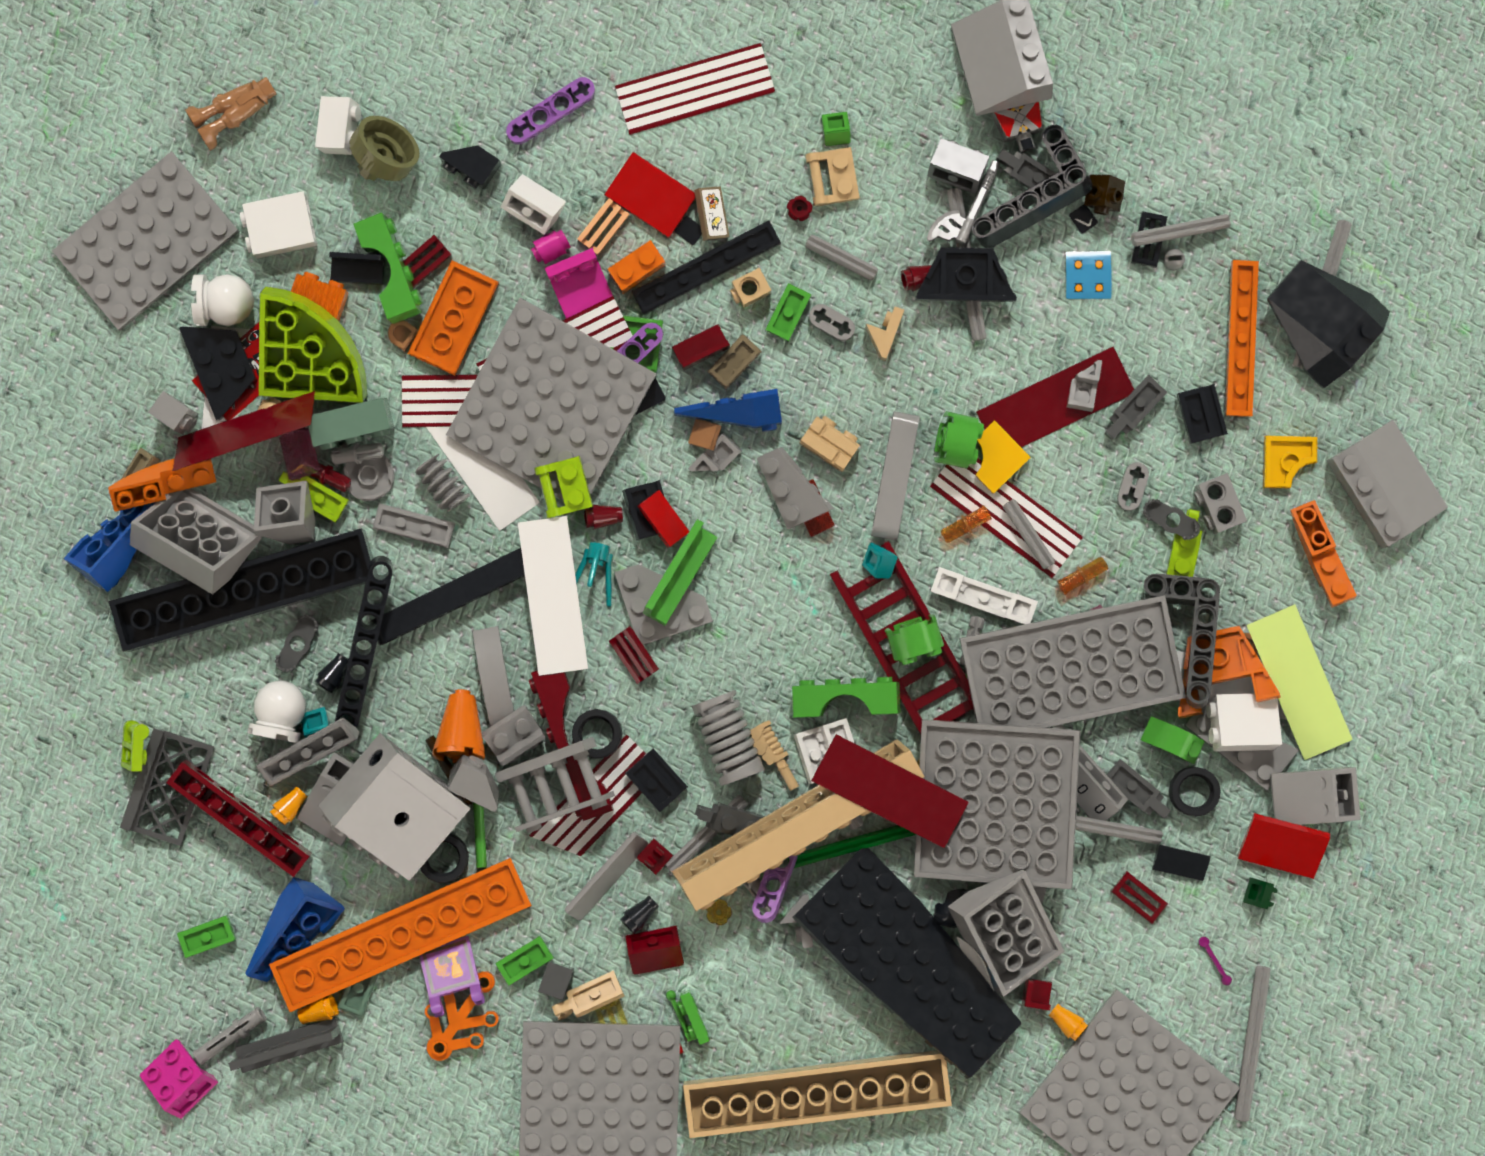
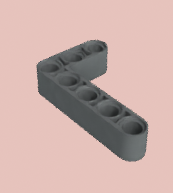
M1151 574L1147 576L1143 585V594L1146 599L1165 595L1168 604L1194 606L1186 701L1192 708L1201 709L1208 704L1211 695L1220 586L1215 580L1209 578ZM1152 583H1158L1162 586V590L1158 593H1153L1148 589V586ZM1179 585L1187 587L1189 592L1181 596L1175 593L1174 589ZM1204 588H1211L1215 595L1211 598H1205L1200 591ZM1202 613H1208L1213 620L1205 624L1199 621L1198 616ZM1201 638L1207 639L1210 646L1207 649H1201L1197 647L1196 641ZM1197 664H1204L1208 672L1204 675H1199L1194 671L1193 667ZM1199 689L1205 693L1206 697L1198 701L1192 698L1191 692Z

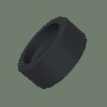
M594 709L586 711L577 718L573 725L572 738L573 743L582 741L583 727L591 719L599 718L608 722L613 732L610 743L602 749L591 748L588 750L589 755L587 757L599 759L608 757L617 750L621 744L623 733L620 722L613 714L605 710Z
M1183 768L1170 781V801L1178 811L1185 815L1195 817L1206 815L1214 810L1219 802L1221 794L1219 782L1214 774L1204 768ZM1191 776L1203 778L1210 789L1209 798L1203 805L1198 807L1188 806L1180 798V785Z
M451 833L443 842H447L457 849L459 855L457 866L448 873H439L432 869L427 860L420 868L421 872L428 879L437 883H448L457 879L468 865L469 852L465 843L458 836Z

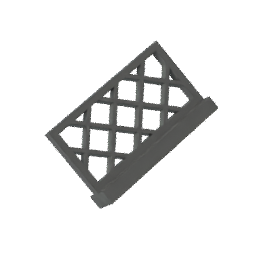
M154 726L146 749V765H142V772H138L120 828L181 846L195 804L187 799L189 802L188 809L177 814L171 801L182 796V794L178 793L169 798L162 786L169 778L160 782L156 769L157 766L168 761L174 773L175 768L171 759L185 753L188 761L193 764L187 751L199 747L206 749L207 753L205 759L195 764V766L199 767L202 765L201 771L206 773L214 746ZM167 737L178 740L183 750L169 757L164 748ZM183 742L192 746L185 748ZM163 752L166 759L159 762L161 754ZM155 777L157 784L151 786L153 778ZM160 787L166 800L152 806L147 798L148 793ZM146 801L149 808L142 811ZM168 803L174 816L160 823L154 809ZM151 811L157 825L150 829L137 826L140 816ZM185 815V818H184V821H183V824H182L181 821H180V819H179V817ZM176 819L181 828L178 839L167 836L162 826ZM160 828L162 834L153 830Z
M337 1016L332 1020L319 1021L235 1047L237 1057L228 1063L230 1071L241 1068L242 1073L343 1043L344 1040Z

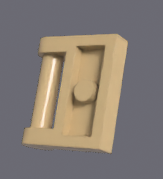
M851 147L813 152L805 155L806 163H809L815 196L812 198L814 206L859 200ZM827 161L832 195H825L819 162Z

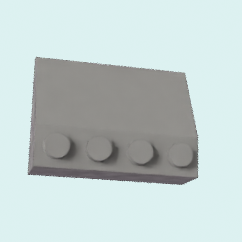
M1000 0L951 24L976 116L1052 99L1053 81L1029 0Z
M1394 420L1389 421L1326 460L1381 549L1396 543L1448 508Z
M190 488L167 494L166 500L155 503L131 522L130 545L213 594L232 578L263 536L254 533V525Z
M1024 870L970 890L948 906L964 941L973 947L982 958L993 989L1003 997L1064 952Z

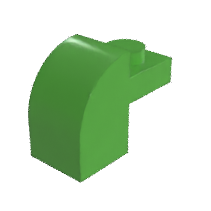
M1152 716L1141 737V741L1191 764H1195L1205 742L1188 731Z

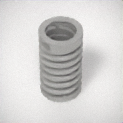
M736 690L691 706L694 715L702 717L698 720V725L706 726L702 728L701 734L708 736L704 740L705 744L712 745L708 748V753L711 755L717 754L711 758L713 764H719L715 767V772L718 774L723 773V776L719 778L721 786L765 770L760 756H755L758 753V749L751 747L755 741L749 737L751 730L745 728L748 722L746 719H740L744 716V711L741 709L734 710L740 706V701L738 699L733 700L732 698L736 695Z

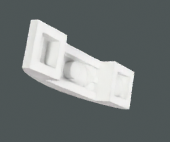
M941 567L938 569L931 592L1021 624L1031 623L1038 603L1036 600L996 588Z

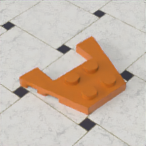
M1240 626L1217 630L1212 685L1251 676L1257 702L1281 698L1277 687ZM1189 636L1187 639L1186 655L1184 662L1183 685L1185 695L1187 690L1191 636ZM1201 638L1196 641L1197 647L1201 649H1207L1210 646L1207 639ZM1197 664L1193 667L1194 671L1199 675H1204L1208 672L1204 664ZM1196 689L1191 692V696L1199 701V691ZM1186 698L1180 699V707L1178 708L1180 719L1203 714L1202 708H1192L1188 705Z

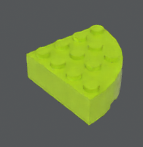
M265 286L260 293L259 396L296 398L315 391V400L364 402L368 394L366 373L361 355L351 336L340 322L323 307L302 295L284 289Z

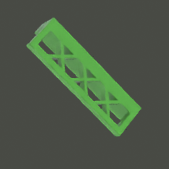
M698 519L643 611V614L663 626H666L717 540V536L702 528L704 522Z

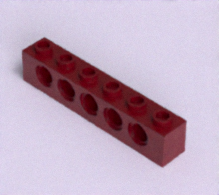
M188 760L182 761L166 782L292 877H295L312 854L311 851Z

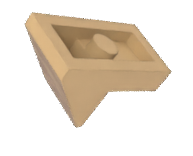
M895 306L893 312L887 311L882 326L887 327L886 330L869 324L865 325L880 360L886 361L904 309Z

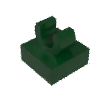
M1250 877L1243 902L1268 910V907L1274 905L1273 902H1270L1272 892L1277 893L1278 890L1272 883Z

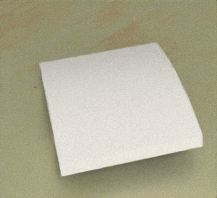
M847 718L793 735L809 784L814 783L811 780L818 768L817 763L823 759L836 734L854 743Z

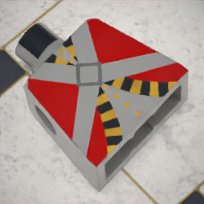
M1039 102L990 113L1004 142L1017 140L1020 153L1035 149L1032 135L1039 133L1042 129Z

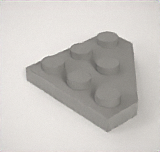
M640 564L614 572L633 630L643 645L713 622L705 597L687 589L666 626H663L643 614L647 602L663 576Z

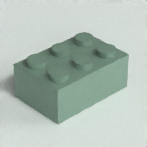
M379 398L313 414L311 425L308 426L313 447L320 446L321 451L339 447L338 442L346 440V444L365 441L364 435L371 434L372 438L390 435L389 429L395 428L387 398Z

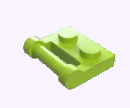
M580 456L534 468L535 474L539 475L548 509L546 511L547 519L593 507ZM552 471L557 473L565 506L559 508L549 476V472Z
M128 720L124 723L121 767L130 771L142 772V765H146L147 752L146 749H143L144 739L149 735V728L146 725L139 724L134 720Z

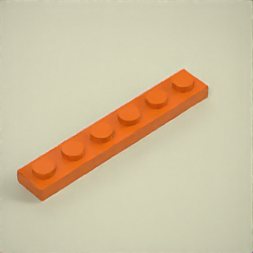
M1231 261L1225 416H1253L1259 261Z

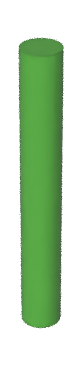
M473 802L476 867L483 868L487 867L484 807Z

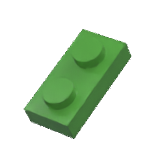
M788 283L765 331L789 342L812 294Z
M228 915L177 933L185 958L236 940Z
M540 935L495 964L507 984L511 985L552 960L554 956Z
M688 990L681 993V1000L677 1003L682 1015H688L691 1025L687 1027L692 1040L698 1039L700 1045L709 1042L710 1037L691 991Z

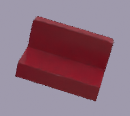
M719 324L672 346L683 371L730 348V344L726 340Z
M677 925L625 936L628 956L634 975L684 965Z

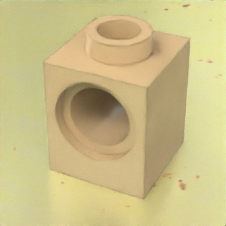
M759 267L732 281L733 289L730 290V293L735 303L741 302L743 308L770 295L772 290ZM753 283L757 291L753 295L744 294L742 291L744 284Z

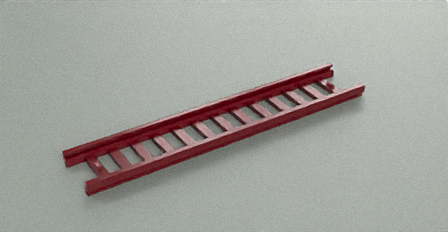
M889 541L880 546L896 555ZM897 558L892 575L896 574L902 588L863 610L859 609L853 597L886 578H874L870 575L848 588L838 570L831 573L830 577L887 677H892L893 682H899L900 700L920 735L923 719L918 710L957 687L961 688L967 700L932 720L952 721L972 709L974 711L968 679L942 634L944 646L941 647V655L901 678L898 677L892 667L898 661H894L892 653L886 656L879 644L880 641L887 638L885 629L889 628L895 631L893 625L917 617H922V621L929 620L928 615H931L899 558ZM908 596L915 610L873 633L866 619ZM947 664L954 678L912 701L905 687Z

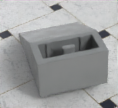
M334 752L319 776L297 819L342 846L347 837L345 835L343 838L330 828L331 825L322 818L324 813L318 806L355 763L340 752Z
M1334 767L1270 774L1275 819L1298 825L1361 820L1356 767Z

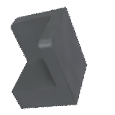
M548 962L538 992L563 1000L574 968L570 966L567 968Z

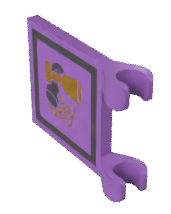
M469 936L455 939L419 955L431 1012L435 1017L445 1014L440 997L469 988L471 998L476 1006L485 1003Z

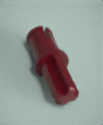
M307 457L301 465V472L318 479L320 484H328L342 492H346L351 486V479L333 470L331 465L325 466L310 457Z

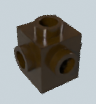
M1089 175L1093 185L1091 191L1085 195L1084 205L1093 208L1094 213L1099 215H1109V211L1120 212L1126 181L1112 175Z

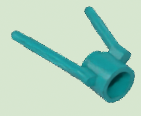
M590 542L589 549H585L581 563L575 573L576 584L587 561L588 564H591L587 583L588 587H591L593 584L597 566L603 567L605 562L606 606L611 607V562L613 554H609L610 546Z

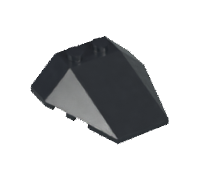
M1302 260L1293 267L1267 298L1281 328L1285 329L1290 339L1291 347L1296 350L1302 362V368L1321 388L1327 387L1353 367L1383 332L1390 313L1373 294Z

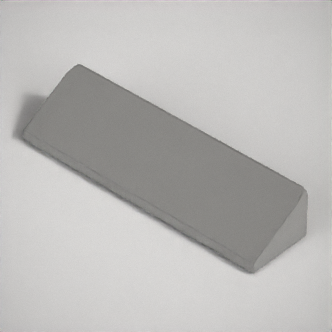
M341 718L257 764L256 768L271 787L356 741L359 731L346 719Z
M633 831L566 906L565 912L579 921L582 920L648 845V842L636 831Z

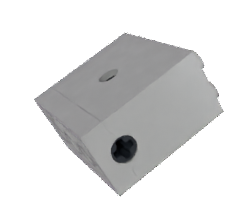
M379 733L318 805L324 813L322 818L331 825L330 828L342 838L345 835L359 851L366 850L369 853L368 856L379 865L384 863L388 866L386 869L397 878L403 876L408 881L412 879L471 809L459 795L448 790L446 782L381 733Z

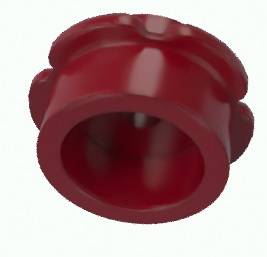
M796 196L794 199L789 200L787 204L789 217L793 220H807L810 216L809 213L812 212L811 202L807 201L804 196ZM797 207H802V210L798 211Z

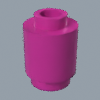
M553 230L533 241L535 247L531 251L538 263L543 260L546 265L566 254V250L570 249L571 246L562 230L557 232Z

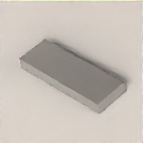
M380 503L373 524V529L445 548L450 546L455 523Z

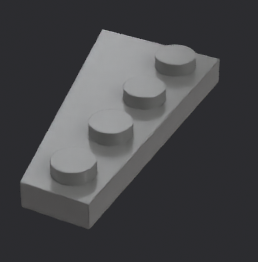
M1203 707V714L1191 716L1184 726L1213 748V744L1209 741L1211 721L1207 717L1206 707ZM1282 742V745L1275 750L1217 752L1264 790H1268L1271 786L1270 774L1281 773L1299 749Z

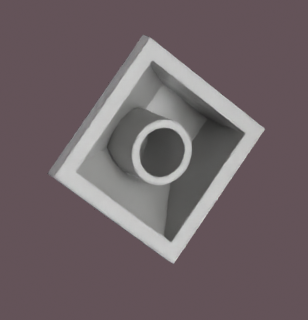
M307 481L256 488L254 533L256 535L289 545L314 541L315 516Z
M462 754L450 770L448 790L496 812L499 788L487 765L478 757H468Z

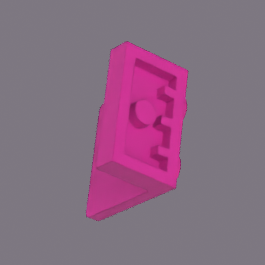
M593 248L545 268L566 319L613 296Z
M177 1039L140 1073L141 1079L163 1110L180 1119L218 1083L214 1075L197 1065L181 1041Z

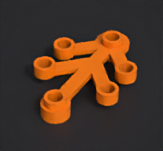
M489 971L479 972V980L484 977L489 981L487 987L481 986L483 993L491 991L495 985L494 975ZM454 993L445 995L443 997L449 1025L443 1033L439 1017L429 1014L430 1004H428L425 1008V1015L429 1018L432 1038L427 1043L429 1056L434 1060L442 1061L447 1059L453 1050L468 1047L479 1049L484 1044V1037L479 1032H474L466 1038H452L458 1030L484 1025L494 1027L499 1021L497 1012L491 1010L487 1011L484 1015L467 1018L475 1006L471 993L459 1011H457ZM488 1014L495 1016L496 1021L491 1024L486 1021ZM473 1036H478L481 1039L479 1045L472 1044L471 1038ZM437 1043H442L444 1045L443 1052H437L435 1050V1045Z

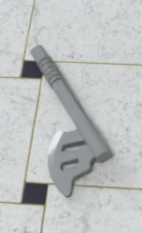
M992 160L967 218L964 219L960 215L959 210L944 213L931 225L927 237L929 242L936 238H941L946 241L956 239L958 244H966L972 230V224L976 220L985 197L995 179L1000 166L999 162ZM949 221H954L961 229L954 227ZM942 226V227H944L946 230H948L949 232L946 233V232L940 230L939 228Z

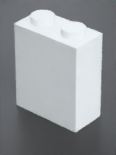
M304 191L242 204L244 212H240V218L243 228L247 227L249 237L245 238L248 252H252L253 256L257 259L318 246L308 197Z
M1216 694L1209 700L1206 706V714L1211 721L1209 741L1213 744V751L1275 750L1282 745L1277 698L1257 702L1255 694Z

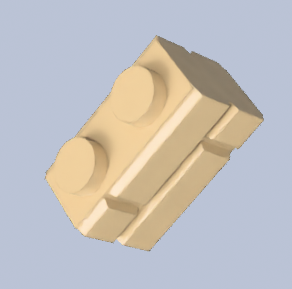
M823 416L822 419L816 417L799 444L840 472H843L860 447L856 443L858 438L847 430L841 433L835 429L837 424L828 417Z

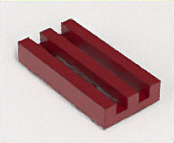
M435 235L403 261L405 266H408L434 243L437 245L410 268L414 274L438 252L442 251L444 253L411 281L413 288L452 256Z
M631 626L609 640V643L637 684L659 670ZM624 636L627 637V639L629 640V642L631 643V645L633 646L634 649H632V647L630 646V644L628 643V641L626 640V638H625ZM639 658H641V660L643 661V663H644L645 666L647 667L648 671L646 670V668L644 667V665L642 664V662L640 661Z
M1125 871L1115 887L1110 890V892L1151 924L1154 923L1168 905L1166 901L1128 871ZM1129 879L1160 904L1159 907L1156 908L1125 882ZM1121 887L1153 911L1152 916L1148 915L1119 892Z

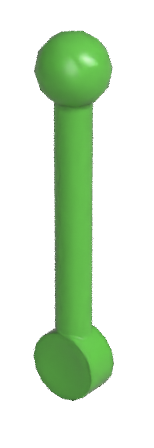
M670 990L666 993V998L671 1001L686 1039L690 1042L692 1038L676 1002V993Z

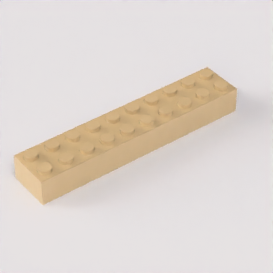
M898 739L874 752V754L921 778L925 777L910 749ZM818 785L673 870L672 873L696 911L699 909L705 910L711 907L715 900L721 896L726 897L737 891L738 886L745 882L751 883L760 877V873L767 869L772 870L779 867L784 859L791 855L797 856L806 850V846L813 842L818 843L825 840L829 836L828 833L835 829L847 827L851 824L852 819L859 815H867L871 811Z
M935 1050L684 1081L683 1088L689 1138L952 1106L947 1062L944 1059L945 1057Z

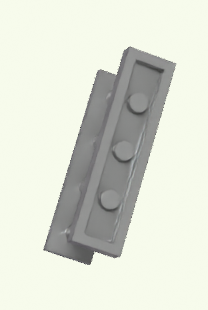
M594 737L495 773L498 783L508 780L509 784L513 785L526 823L515 827L516 832L526 829L527 833H531L541 829V823L590 805L593 810L608 805L606 800L615 796L614 791L601 795L587 757L589 755L588 750L597 747ZM572 755L574 760L578 761L591 796L590 800L579 803L565 765L567 763L566 758ZM551 764L552 768H556L569 804L568 808L557 810L544 775V771H546L545 765ZM526 772H530V775L535 778L548 814L537 819L535 817L522 782L524 779L523 774Z

